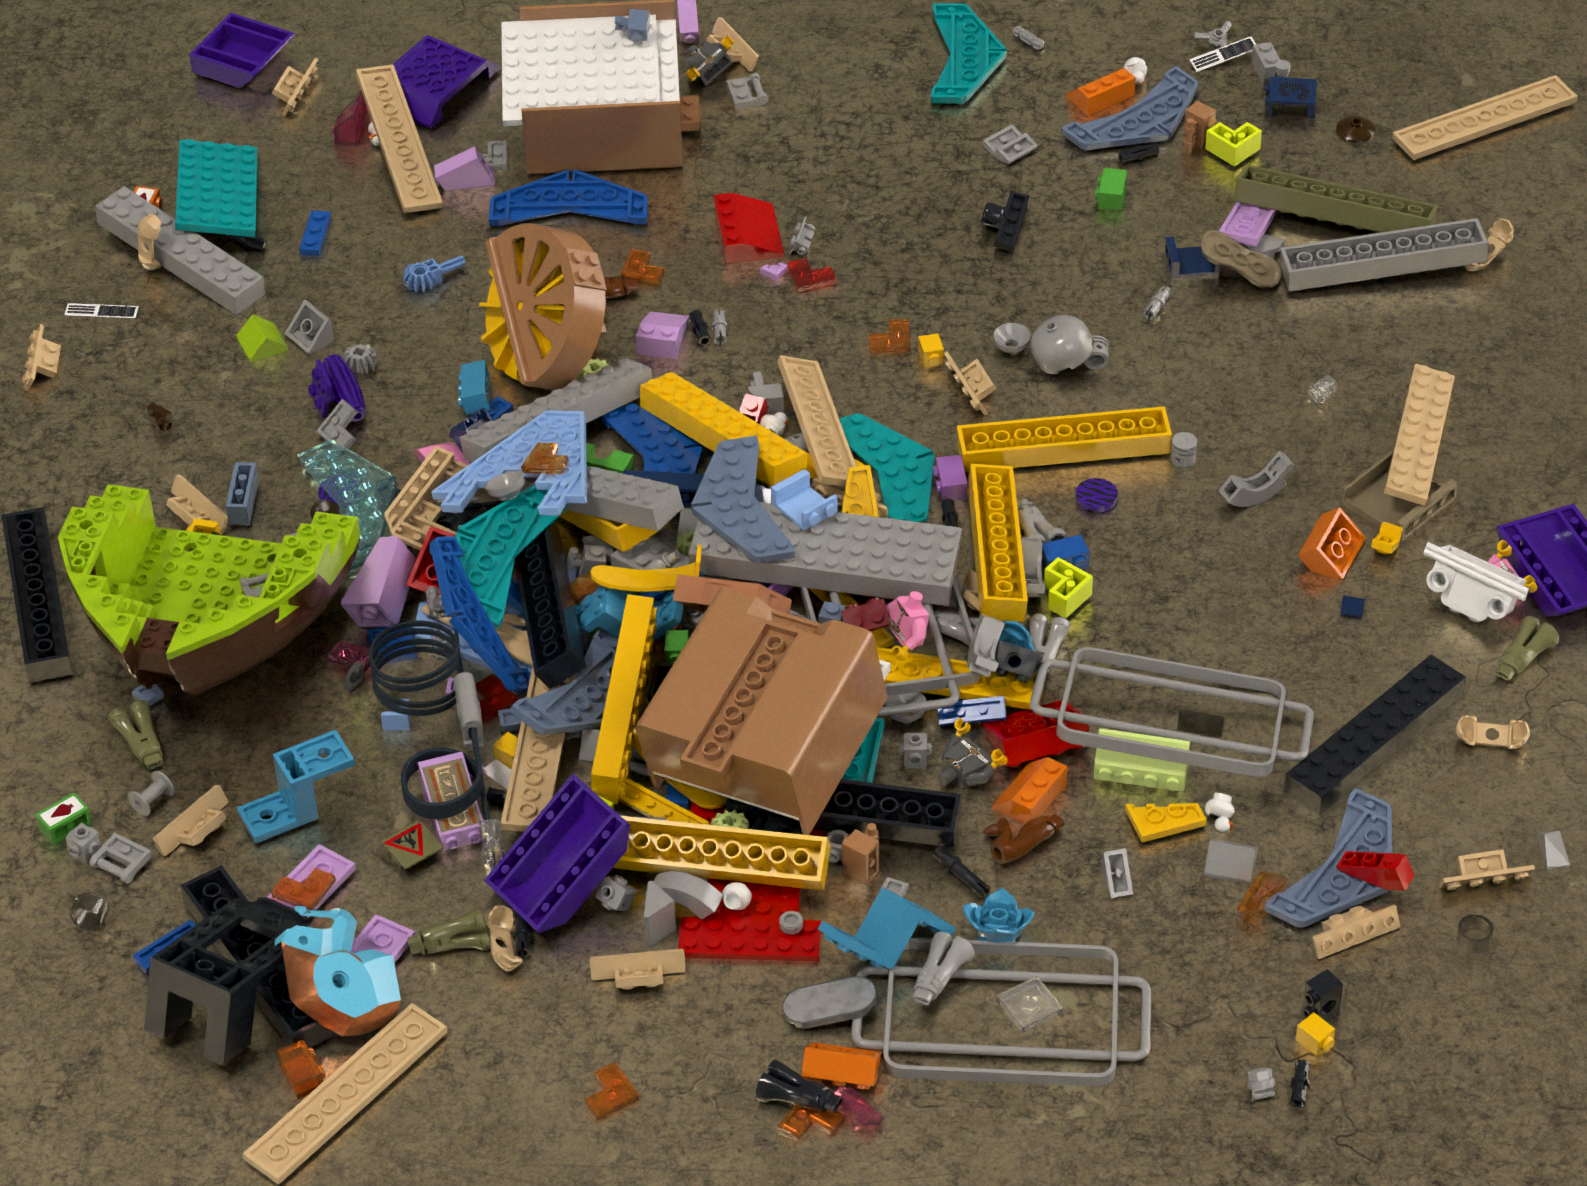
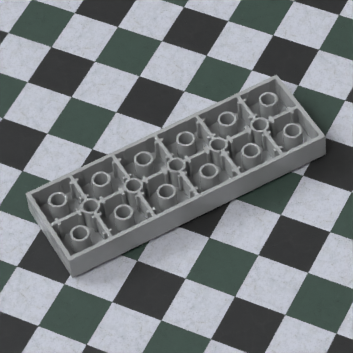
M759 502L792 543L795 558L765 563L753 562L700 519H698L689 551V564L696 561L697 544H702L700 570L705 575L896 599L899 596H909L911 592L916 591L923 596L921 603L948 606L961 550L962 528L837 512L816 525L802 530L771 503Z

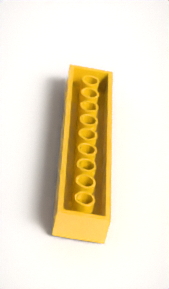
M669 372L640 385V407L715 452L717 445L721 441L757 435L759 455L756 478L770 487L804 469L807 471V452L677 374Z
M1165 406L957 425V448L959 455L962 456L965 472H970L971 464L1013 466V468L1169 454L1171 453L1172 432Z
M971 464L968 478V494L980 614L1002 621L1024 622L1028 598L1013 466Z
M627 594L591 772V790L598 796L613 802V804H618L619 797L624 796L626 782L624 781L625 777H628V760L631 759L633 751V731L636 723L639 721V705H642L643 701L642 689L646 686V669H649L650 665L649 653L653 650V634H656L657 629L656 618L658 608L654 607V598Z
M621 816L630 824L627 851L613 868L654 873L678 871L701 878L824 891L831 850L828 837Z

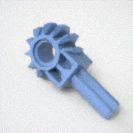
M458 256L440 264H437L433 258L422 263L416 261L415 264H409L408 268L404 269L403 282L409 291L414 290L415 293L422 291L424 293L425 290H432L433 286L443 283L442 274L465 266V259L463 256Z

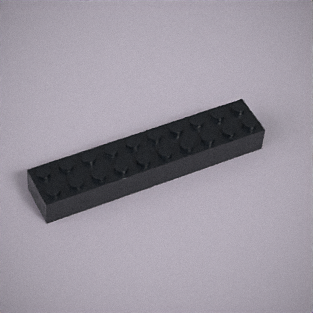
M44 507L2 514L28 682L73 675Z
M554 522L521 551L514 560L534 674L549 689L563 683L566 679L586 668L560 530Z
M1432 654L1429 655L1311 752L1305 759L1289 770L1285 777L1284 792L1316 814L1321 815L1464 695L1466 676Z
M841 779L813 830L829 832L842 830L847 834H852L856 829L865 834L867 825L874 823L879 832V838L954 847L961 814V794ZM728 797L726 800V810L728 812L736 810L737 814L743 813L750 822H754L755 818H762L766 821L769 815L800 822L797 819Z
M222 865L180 885L183 902L198 923L234 898H244L245 902H249ZM239 924L213 944L223 957L240 963L272 939ZM284 961L258 980L256 1003L294 1055L337 1034L322 1026L290 1000Z

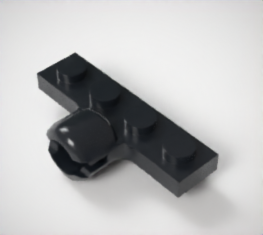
M1010 191L1005 207L991 202L985 205L981 223L998 229L994 247L1013 252L1030 196Z
M504 501L468 504L462 513L442 512L435 523L457 532V528Z

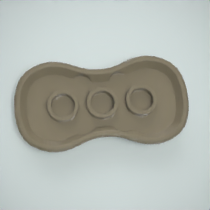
M1209 230L1202 236L1201 252L1209 262L1232 269L1240 273L1252 284L1261 288H1270L1280 282L1282 270L1272 257L1249 250L1241 246L1229 235L1220 231Z

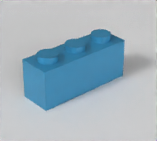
M481 360L462 364L461 373H458L460 382L458 385L460 394L458 401L460 408L464 407L466 415L476 413L482 408L490 410V374L486 361Z

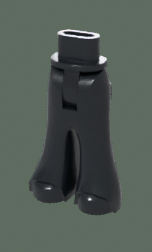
M776 1059L769 1064L767 1073L761 1075L756 1088V1099L766 1103L773 1100L786 1101L811 1110H820L823 1113L826 1111L835 1113L843 1100L841 1096L835 1095L834 1090L828 1088L822 1082L808 1079Z

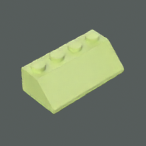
M1099 729L1100 735L1190 751V741ZM1096 749L1094 779L1184 792L1188 764Z

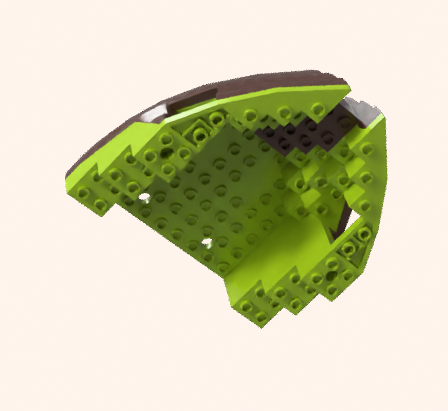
M108 484L102 497L90 495L84 508H71L58 535V541L70 585L100 640L140 686L142 685L145 689H151L153 684H161L169 676H172L180 683L184 692L197 696L241 675L276 655L316 620L326 609L351 569L360 545V529L358 517L315 512L311 524L300 523L296 535H285L282 543L156 527L148 489ZM269 573L265 583L250 587L252 589L264 585L259 597L244 596L239 581L240 578L246 577L248 579Z

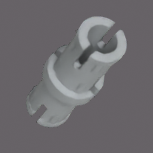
M1161 286L1158 293L1151 297L1149 305L1143 311V316L1146 319L1150 317V320H1153L1157 313L1165 307V302L1172 295L1169 287Z
M716 309L712 313L714 343L719 345V339H721V345L727 343L726 331L728 330V325L725 321V311L720 309L719 315L718 309Z

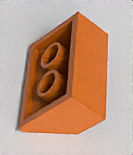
M1123 68L1066 93V97L1087 116H1090L1134 97L1136 78Z
M1338 507L1321 514L1298 557L1310 571L1342 580L1366 537L1345 512Z
M1049 757L1028 763L992 805V809L1022 824L1040 817L1067 785L1068 766Z
M811 1042L804 1050L802 1076L822 1082V1079L832 1080L831 1084L846 1086V1083H853L855 1088L870 1089V1086H874L877 1083L883 1052Z

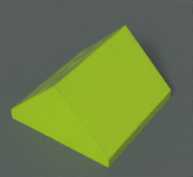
M252 314L236 335V339L250 363L289 350L275 324Z

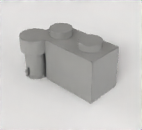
M1271 42L1253 45L1252 65L1263 86L1270 84L1271 77L1288 78L1291 64L1286 60H1280Z

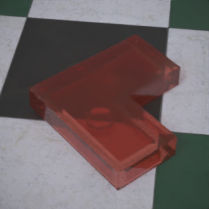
M807 258L787 262L788 270L798 292L837 284V278L832 267L812 270Z
M494 674L475 684L476 690L484 697V699L479 701L483 725L496 718L498 710L511 709L512 705L519 700L512 691L510 692L505 688L504 684Z

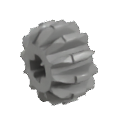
M362 342L360 345L353 344V347H346V352L343 353V360L353 373H357L358 376L363 373L367 375L368 371L373 372L377 366V353L375 348H371L370 344L363 345Z

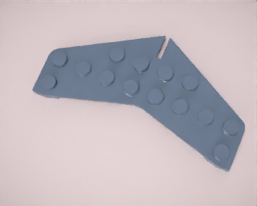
M1175 66L1164 74V79L1140 102L1111 116L1082 124L1078 121L1069 123L1061 127V134L1086 151L1168 140V137L1172 138L1185 114V110L1189 107L1198 91V81Z
M757 435L721 441L717 445L691 503L692 514L753 562L765 563L795 558L792 543L754 496L759 455Z
M599 628L585 655L586 668L577 673L571 683L530 699L528 697L519 699L512 705L509 711L541 735L601 728L618 638Z
M1354 788L1349 795L1345 814L1330 857L1324 864L1282 893L1277 892L1270 897L1264 905V911L1296 927H1306L1389 892L1390 890L1382 889L1337 870L1336 865L1346 851L1392 853V809L1390 804L1360 789Z

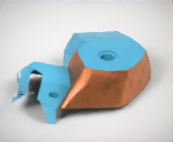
M294 906L295 911L302 916L332 918L334 923L328 929L296 925L291 929L285 930L275 939L274 946L282 943L290 1000L322 1026L341 1036L362 1035L389 1024L396 1017L401 1001L393 956L372 949L351 953L357 921L350 912L341 908L317 911L307 910L305 906Z

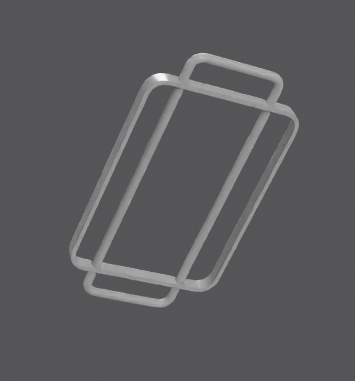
M954 578L952 594L970 646L973 630L956 579ZM799 587L808 619L817 622L807 588ZM829 591L832 603L841 604L838 592ZM922 603L929 613L928 625L945 676L887 683L885 687L888 696L949 688L951 696L946 699L882 707L878 716L953 706L960 698L958 686L974 684L982 677V674L974 671L953 674L931 604Z
M1092 647L1076 650L1072 662L1057 659L1043 661L1039 666L1030 700V709L1035 714L1058 719L1056 733L1065 742L1257 777L1267 776L1273 771L1275 758L1288 761H1301L1305 759L1309 753L1314 712L1308 705L1285 700L1286 689L1276 680ZM1082 661H1094L1272 693L1279 699L1079 663ZM1049 668L1070 671L1060 710L1039 706ZM1075 672L1278 708L1272 748L1066 712ZM1283 709L1299 711L1305 714L1299 752L1277 749ZM1063 720L1150 736L1185 740L1199 745L1270 757L1267 762L1256 763L1083 732L1066 727L1063 724Z
M910 938L903 951H929L933 938ZM967 940L972 945L975 953L1101 958L1111 963L1113 975L957 969L951 978L1113 985L1112 1051L890 1041L894 976L918 977L923 967L894 966L893 970L883 966L881 970L874 965L862 968L857 973V976L865 978L868 975H889L884 1041L865 1040L861 1037L862 1017L852 1019L851 1036L854 1044L861 1049L884 1050V1068L895 1077L1104 1086L1115 1077L1116 1061H1140L1150 1052V985L1141 977L1118 976L1119 961L1117 954L1105 946L1028 942L994 943L990 941ZM1118 985L1138 986L1142 990L1141 1048L1135 1052L1117 1051ZM889 1051L1111 1060V1066L1107 1071L1097 1074L914 1066L894 1063L889 1058Z

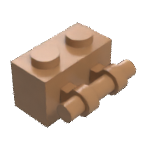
M1196 101L1185 110L1183 146L1186 153H1191L1194 146L1203 150L1206 146V131L1216 124V110L1199 101Z
M874 823L867 825L865 834L855 829L850 836L844 838L841 845L843 849V874L865 886L879 872V832Z

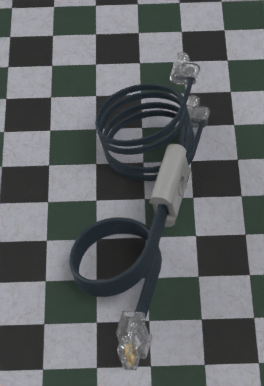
M429 586L425 592L430 617H446L438 588L436 586ZM423 620L407 621L390 626L374 638L369 650L372 685L377 699L390 710L411 716L438 714L456 704L464 746L469 750H473L475 756L474 761L470 756L463 753L468 772L475 778L472 786L455 799L431 803L417 799L410 793L407 787L410 777L419 770L418 762L461 751L450 748H431L416 753L407 760L402 769L401 784L404 801L408 808L418 816L428 819H444L467 810L480 795L485 818L484 821L479 822L481 848L484 864H489L492 871L504 857L503 834L500 819L490 818L479 751L484 745L480 702L477 697L473 675L463 670L458 631L454 628L453 633L444 625ZM409 627H430V628H432V629H426V628L407 629V630H402V631L393 633V634H391V635L385 637L386 635H388V634H390V633H392V632H394V631H397V630H400V629H404V628H409ZM408 635H430V639H408L394 643L376 656L377 652L385 644L397 638ZM410 645H432V647H428V646L408 647V648H404V649H400V650H397V651H395V652H392V651H394V650H396V649H398V648H402V647L410 646ZM410 653H433L434 658L437 660L449 659L447 663L437 670L417 677L398 678L386 675L380 671L382 666L390 660ZM456 668L458 671V675L454 678L455 689L450 694L440 699L426 702H410L394 698L385 693L377 684L379 683L384 688L397 692L420 691L441 683ZM434 677H437V678H435V679H433V680H431V681H428V682H425V683H422V684H417V685H410V686H400V685H394V684H390V683L385 682V681H388V682L396 683V684H414V683H420V682H423V681L430 680V679H432V678H434ZM448 702L447 704L442 705V706H440V707H436V708H432V709H425V710H414V709H406V708L399 707V706H403V707H408V708H429V707L438 706V705H441V704H444V703Z

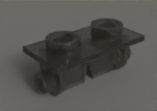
M1180 709L1177 730L1221 738L1225 719L1221 716Z

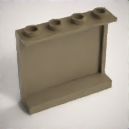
M1392 450L1387 452L1381 460L1373 463L1367 471L1360 473L1354 481L1344 486L1342 490V504L1379 528L1382 522L1401 526L1403 530L1400 541H1403L1456 499L1458 483L1450 479L1443 485L1432 478L1425 506L1385 494V484L1394 451Z

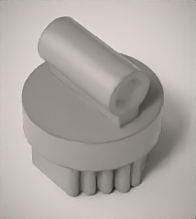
M1259 1068L1247 1072L1248 1089L1252 1090L1254 1101L1275 1097L1273 1086L1276 1084L1271 1068Z

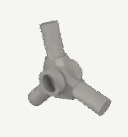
M1226 21L1220 29H1215L1208 33L1194 32V40L1208 41L1212 46L1219 48L1227 46L1226 33L1231 28L1232 23Z

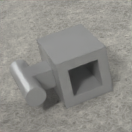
M584 544L581 554H578L577 548L571 547L566 559L567 570L572 571L573 566H578L579 578L592 579L590 575L592 567L606 564L605 547Z

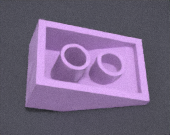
M650 311L641 321L636 334L637 355L677 359L690 320L689 316Z

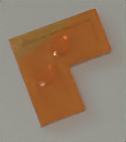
M631 249L620 276L623 279L624 276H627V279L636 278L637 283L659 286L664 275V268L648 265L651 258L650 252Z
M888 319L889 333L869 334V353L910 352L909 319Z
M538 442L522 464L521 469L523 473L562 474L569 464V458L566 455H555L558 451L557 443Z
M318 868L312 871L304 883L283 876L271 891V895L273 898L293 906H305L307 910H314L335 883L336 878L335 875Z
M1260 871L1237 907V910L1242 914L1254 916L1264 898L1272 897L1277 892H1280L1288 879L1281 874Z
M616 1062L594 1072V1077L603 1090L585 1098V1104L596 1120H599L640 1099L638 1092Z
M795 1104L777 1125V1131L798 1142L805 1132L813 1126L832 1137L845 1122L846 1117L839 1111L835 1113L826 1111L823 1113L820 1110L815 1111Z

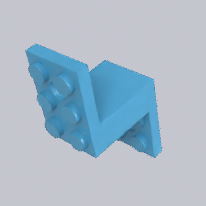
M600 585L597 591L587 595L578 605H574L581 639L598 626L619 639L627 594H635L630 591L612 589ZM675 590L669 591L661 600L654 602V607L658 608L656 618L657 629L656 634H653L654 641L663 636L666 630H671L681 622L683 605L673 601Z
M336 730L273 754L279 791L237 807V813L255 844L319 819L313 782L355 766L353 756ZM322 754H327V755H329L328 757H325V758L319 757V756L322 755ZM266 815L271 816L270 819H262Z
M882 887L855 936L824 921L821 922L818 929L826 934L824 939L835 945L839 943L837 947L848 954L854 951V956L865 962L870 959L869 963L881 970L883 966L893 970L918 924L925 928L931 925L929 929L933 932H946L951 936L955 932L956 927L924 907Z

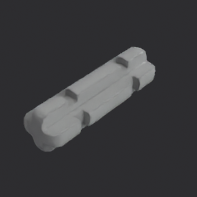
M1019 25L1016 28L1014 27V36L1037 50L1044 47V40L1039 37L1037 38L1036 35L1026 29L1024 30Z

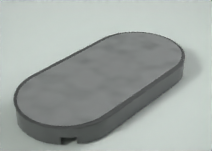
M851 976L799 987L786 996L783 1001L782 1010L788 1023L794 1024L795 1027L806 1029L863 1017L870 1012V1008L873 1005H876L878 996L875 985L869 979L861 976Z

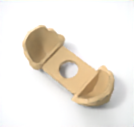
M154 214L144 216L137 228L139 260L143 268L149 271L162 267L161 263L154 259L153 240L159 238L158 233L161 230V220ZM143 241L147 243L149 250L144 247Z
M1500 218L1493 224V227L1489 228L1491 236L1487 239L1488 246H1494L1495 250L1488 254L1487 262L1465 265L1468 271H1477L1485 268L1509 245L1514 236V229L1509 220Z
M1466 715L1460 718L1456 726L1458 737L1463 742L1473 746L1478 744L1514 749L1524 745L1530 736L1529 726L1527 722L1522 720H1510L1509 725L1478 723L1476 716L1470 717ZM1493 729L1498 732L1499 737L1496 740H1489L1485 733Z
M498 905L490 911L486 919V927L489 934L492 958L501 969L507 972L515 969L523 960L521 957L514 956L510 933H513L515 930L514 912L504 905ZM496 939L504 941L507 947H500L496 943Z

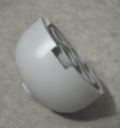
M1070 315L1054 316L1044 321L1035 330L1031 339V353L1038 367L1043 372L1059 374L1060 370L1069 367L1072 370L1078 367L1089 357L1093 350V337L1087 326L1080 319Z

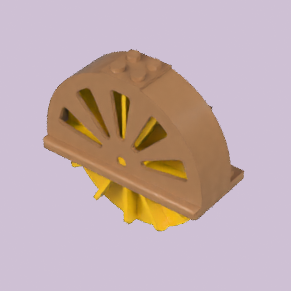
M532 223L515 225L499 236L491 237L486 241L491 263L488 273L493 277L489 289L487 303L479 302V307L486 308V333L481 336V342L489 344L495 359L494 367L497 370H503L511 378L521 381L522 385L549 390L562 389L568 386L569 383L578 381L577 376L592 357L599 338L607 333L604 324L605 291L607 288L598 254L594 253L591 246L581 236L572 231Z

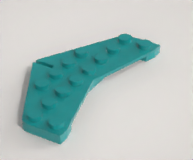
M933 3V17L950 56L937 84L933 86L931 103L963 104L972 97L1005 60L1007 48L968 5L963 3Z
M856 413L839 418L850 450L870 465L879 477L883 502L887 506L888 518L927 523L933 481L932 467L935 464L933 450L862 414Z
M536 485L525 489L517 497L504 501L457 528L455 537L464 554L460 557L468 581L493 626L498 630L504 619L515 557L563 514L570 504H566L560 515H539L537 507L548 491L537 490Z

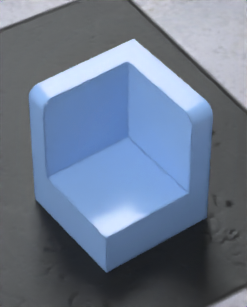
M395 711L381 713L383 731L410 730L411 715Z

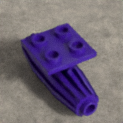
M336 354L329 355L324 359L323 363L321 360H316L315 368L312 369V383L308 387V393L312 397L315 409L318 410L321 418L326 417L328 403L335 401L336 405H338L342 399L347 401L358 412L351 421L356 422L364 418L366 406L363 392L347 363L340 355Z

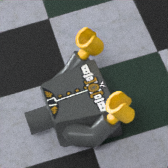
M727 35L720 43L704 41L698 47L696 45L690 46L688 49L689 55L686 58L689 63L686 71L689 80L692 82L699 77L705 86L710 84L733 63L727 51L735 42Z
M958 718L954 723L957 731L952 734L942 755V772L938 774V779L945 786L953 781L962 789L975 785H984L994 776L998 770V765L1004 766L1007 764V757L1002 755L1003 752L1000 749L994 750L990 757L967 736L962 738V734H967L971 727L966 722L965 726L960 728L963 724V719Z

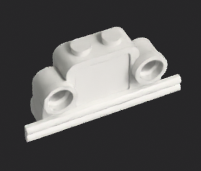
M1430 542L1426 544L1423 554L1436 560L1433 569L1427 575V585L1434 592H1442L1441 601L1449 607L1450 611L1463 613L1468 616L1469 620L1479 623L1488 618L1501 619L1510 614L1514 609L1517 598L1525 601L1529 588L1524 586L1525 579L1452 545L1439 547Z

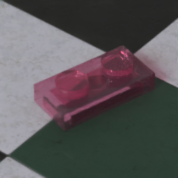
M340 640L328 654L330 661L352 667L356 661H359L363 664L364 672L370 667V649Z
M838 1087L835 1095L843 1098L841 1106L852 1111L856 1115L858 1122L865 1126L880 1125L884 1117L853 1088Z

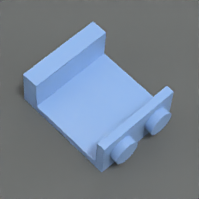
M805 469L771 487V504L802 530H806L837 513L838 496L834 494L824 499L810 487V473Z

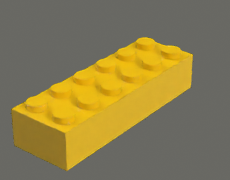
M569 510L560 515V517L622 552L632 549L636 544L649 539L651 535L658 532Z

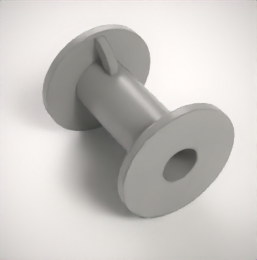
M160 771L152 773L153 783L142 793L139 794L135 791L128 793L130 804L143 816H148L151 813L149 804L160 794L164 793L171 796L175 792L172 782Z

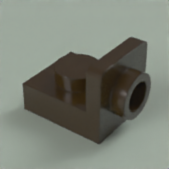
M153 402L147 406L149 421L155 426L157 436L162 438L174 427L171 411Z

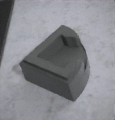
M359 661L353 664L345 678L344 689L349 692L365 680L363 664Z

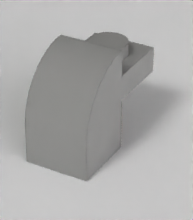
M761 371L753 372V381H750L748 394L765 398L769 406L767 414L784 412V396L781 383L764 385Z

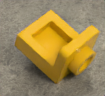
M194 518L192 524L186 530L207 534L217 532L221 535L219 523L211 520Z
M1382 522L1379 534L1372 540L1371 548L1377 549V552L1381 554H1392L1399 547L1403 528L1388 522Z

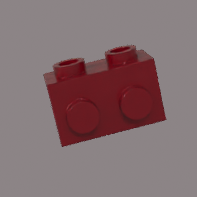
M873 598L868 600L867 604L860 606L852 604L845 607L846 610L841 611L844 623L867 629L870 632L891 626L884 599Z

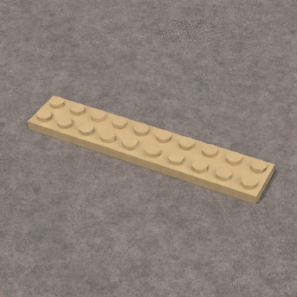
M394 65L356 69V77L403 212L409 213L442 208L441 196Z
M1554 75L1393 132L1392 139L1413 160L1571 105L1577 102L1578 96Z
M780 355L777 362L819 481L828 486L836 485L845 488L848 468L857 466L819 363L817 361Z
M1415 363L1385 484V494L1425 506L1455 378L1454 375Z
M532 667L526 697L530 699L567 684L563 682L549 689L534 674ZM521 721L501 819V830L525 832L554 797L566 732L541 735Z
M411 1003L243 1153V1159L279 1185L447 1033V1026Z

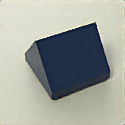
M1343 595L1340 614L1362 618L1366 600Z

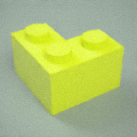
M1219 122L1206 131L1205 149L1229 164L1236 166L1261 149L1262 130L1248 122L1236 130H1232Z
M1057 557L1045 568L1044 584L1045 588L1049 590L1048 609L1066 619L1092 595L1093 576Z

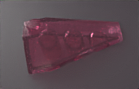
M361 90L336 118L335 125L331 126V137H334L335 145L358 146L368 113Z

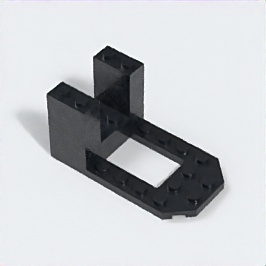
M257 897L256 902H245L244 898H234L151 957L144 1030L164 1039L192 1018L193 1002L200 1006L208 1008L203 1057L217 1064L225 1065L251 1045L258 980L284 961L282 943L274 946L275 939L285 930L291 929L296 925L309 927L307 916H302L295 909L268 897ZM239 924L272 939L240 963H236L206 949Z

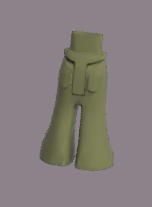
M1533 616L1524 617L1518 627L1514 640L1506 648L1501 659L1498 661V668L1495 670V674L1508 681L1512 677H1516L1539 653L1557 645L1559 636L1556 629L1546 622L1540 627L1539 620Z
M136 700L129 706L130 716L140 733L134 729L126 708L118 707L113 709L107 715V718L112 726L125 738L140 763L145 765L148 770L163 765L164 761L161 758L163 754L151 723L148 701Z
M482 907L474 909L452 921L431 925L422 931H418L416 936L408 937L412 955L421 952L423 955L434 954L460 948H476L483 951L491 950Z

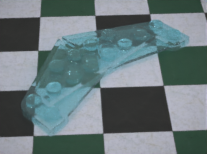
M326 441L297 455L305 470L338 504L339 515L358 517L360 545L351 566V571L363 566L378 539L384 536L387 525L384 513L394 500L398 483L394 475L336 441Z

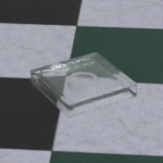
M1037 976L996 997V1001L1022 1033L1063 1013V1007Z

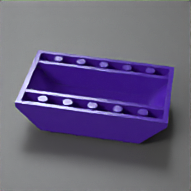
M1574 503L1496 527L1499 541L1505 540L1507 546L1510 545L1512 547V554L1504 557V559L1508 560L1519 577L1524 579L1526 576L1531 575L1535 579L1538 588L1535 592L1528 593L1545 616H1559L1587 607V521Z
M572 774L484 881L537 932L541 933L569 921L627 851L630 824L575 774Z

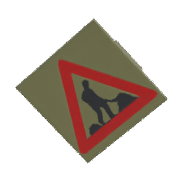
M420 820L380 841L390 852L391 858L399 867L402 866L405 870L444 849L443 845Z

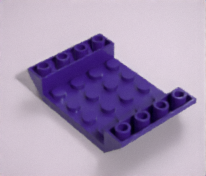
M429 35L425 36L392 64L396 70L413 121L430 129L443 119L441 106L479 74L490 78L500 69V65Z

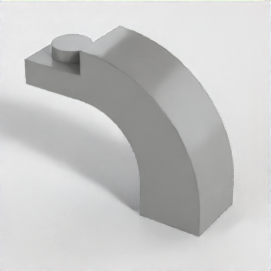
M1278 451L1261 472L1249 478H1240L1231 474L1218 491L1229 504L1237 507H1250L1265 502L1284 488L1287 484L1284 478L1295 465L1285 453Z
M1021 537L1027 597L1042 598V594H1045V584L1042 580L1041 571L1043 542L1041 538Z
M980 614L967 657V668L988 677L991 670L996 672L999 663L995 660V651L1005 625L1002 621Z
M663 872L658 874L653 881L674 902L684 905L700 919L714 913L724 896L708 882L684 872ZM645 898L644 902L642 903V905H643L644 907H645L646 898Z

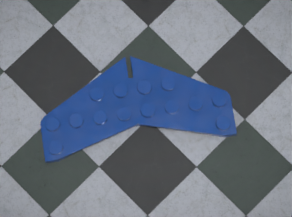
M567 169L493 196L490 200L489 226H503L505 224L567 212L637 225L647 224L648 198L645 194L575 169H573L572 181H569L570 172Z
M630 403L599 417L607 428L612 427L641 455L644 461V471L697 473L703 454V445L640 406Z
M445 536L435 538L430 542L429 550L434 562L446 617H453L449 620V623L502 680L508 691L514 693L527 692L531 673L527 668H520L506 649L468 581L460 557L464 554L456 537Z

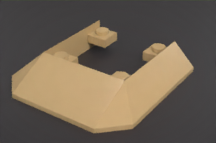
M435 446L384 513L391 536L399 537L403 543L421 550L430 526L456 535L455 531L435 523L442 514V508L430 503L433 498L431 492L468 465L455 460L454 453Z

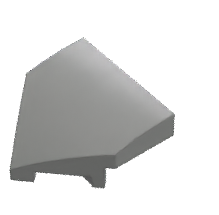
M1264 234L1257 246H1245L1243 243H1241V246L1266 254L1274 259V254L1278 253L1281 247H1284L1285 240Z

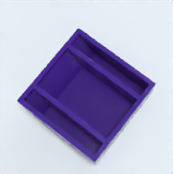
M230 13L189 54L192 72L240 88L253 79L294 37V33Z

